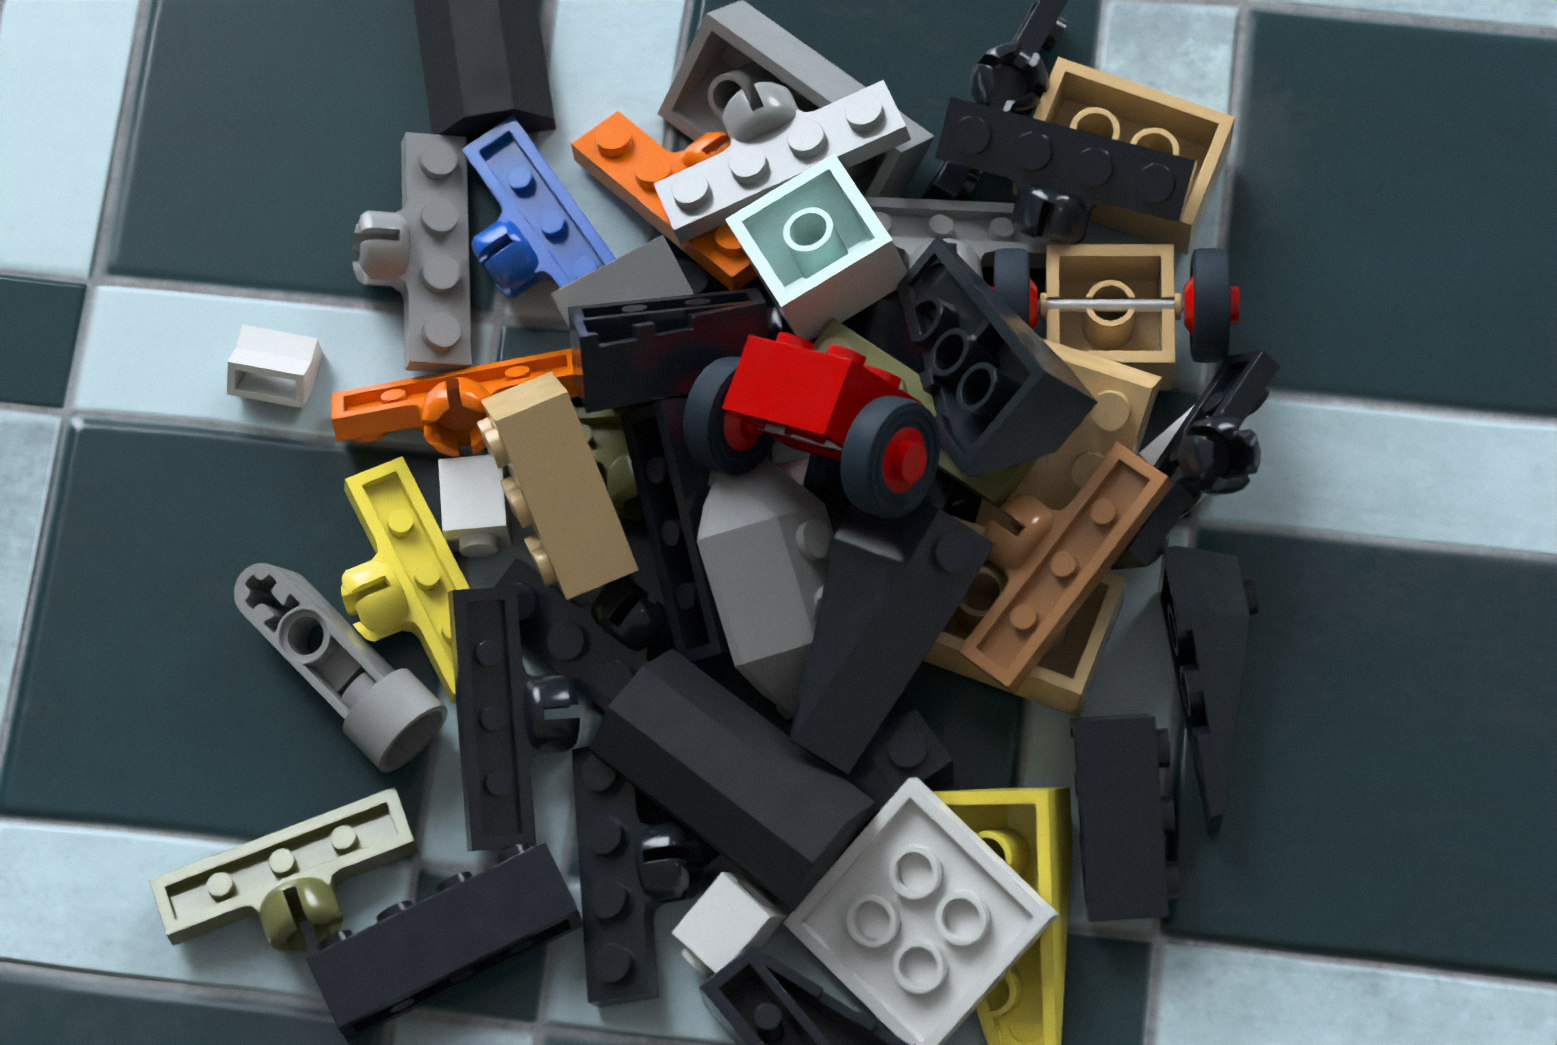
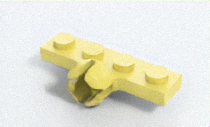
M403 456L345 479L344 491L376 555L372 560L344 572L341 586L342 599L350 616L358 614L360 621L353 625L366 640L375 642L400 631L415 634L419 638L451 704L456 703L448 592L451 590L470 589L411 471Z

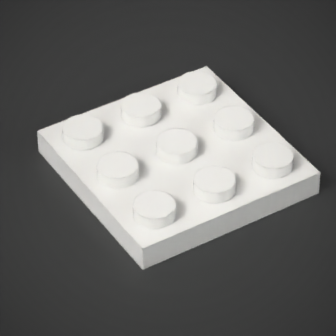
M918 777L907 779L783 924L898 1038L910 1045H944L1059 914Z

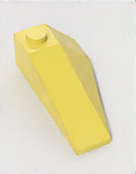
M1070 787L932 791L1059 914L977 1006L976 1012L987 1044L1061 1045L1072 866Z

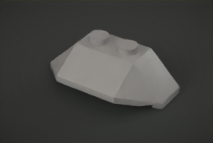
M765 457L757 467L745 474L726 475L710 471L708 480L710 490L703 506L697 544L735 668L760 694L776 704V710L787 720L794 718L804 665L809 662L817 622L814 621L817 601L822 598L829 563L826 561L830 538L834 532L825 503L769 458Z

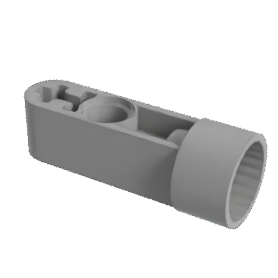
M267 563L251 565L239 575L234 587V599L239 611L345 719L343 724L344 734L381 772H391L405 765L432 741L446 720L447 708L409 669L402 668L395 671L302 575ZM276 598L283 606L293 609L287 611L272 605ZM320 623L324 634L323 641L319 649L311 654L307 645L308 635L312 628Z

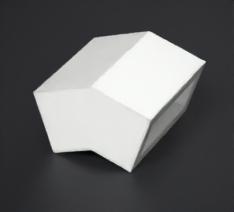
M242 324L236 348L228 360L227 395L303 409L314 389L323 356L318 338Z

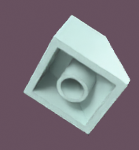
M835 154L725 219L794 335L809 342L820 336L832 318L842 323L897 290L898 283L907 273L893 240Z

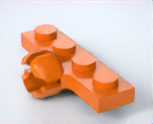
M617 111L571 143L574 160L729 290H740L758 276L727 223L680 244L653 184L725 151L730 146V143H727L717 151L711 152L730 140L725 133L717 131L707 132L690 144L684 151L673 153L665 150Z
M571 348L331 393V420L336 442L349 439L360 443L372 442L381 439L388 432L415 428L416 430L424 431L426 442L439 453L450 457H461L460 446L471 445L472 454H477L486 448L476 423L487 418L480 400L551 371L566 388L571 400L573 397L579 396L574 383Z

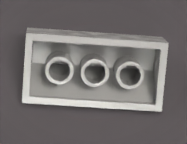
M740 0L706 13L657 114L694 141L707 132H723L729 137L723 124L722 115L728 101L738 91L743 90L752 111L764 107L755 89V83L773 82L787 87L798 109L803 112L818 110L866 87L747 2ZM899 111L911 140L845 170L864 197L899 198L909 186L935 136ZM728 140L726 143H724L723 145H721L719 148H717V149H715V150H713V151H711V152H714V151L719 150L721 147H723V146L726 145L727 143H730L731 140Z

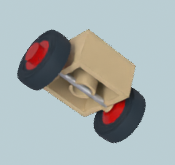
M1046 244L1045 293H1040V299H1037V286L1030 278L1027 249L1002 248L997 249L994 254V286L990 287L1032 330L1037 325V312H1040V320H1045L1046 340L1161 376L1162 380L1158 391H1172L1175 370V320H1181V312H1183V324L1190 333V351L1193 362L1220 363L1224 362L1228 356L1230 325L1239 324L1240 297L1239 286H1230L1229 257L1225 249L1199 248L1193 250L1190 279L1184 286L1183 299H1181V293H1174V244Z

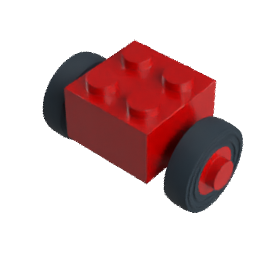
M778 332L775 341L749 335L741 357H723L715 360L701 372L694 382L684 410L683 433L685 444L691 457L708 470L726 475L745 474L753 470L764 460L772 448L775 439L795 450L841 461V480L849 501L866 513L885 518L902 517L911 512L924 499L932 485L940 456V434L933 414L927 407L921 404V401L899 389L902 380L900 377L876 367H864L867 358L856 351L834 344L829 345L827 353L814 351L815 345L813 343L784 332Z

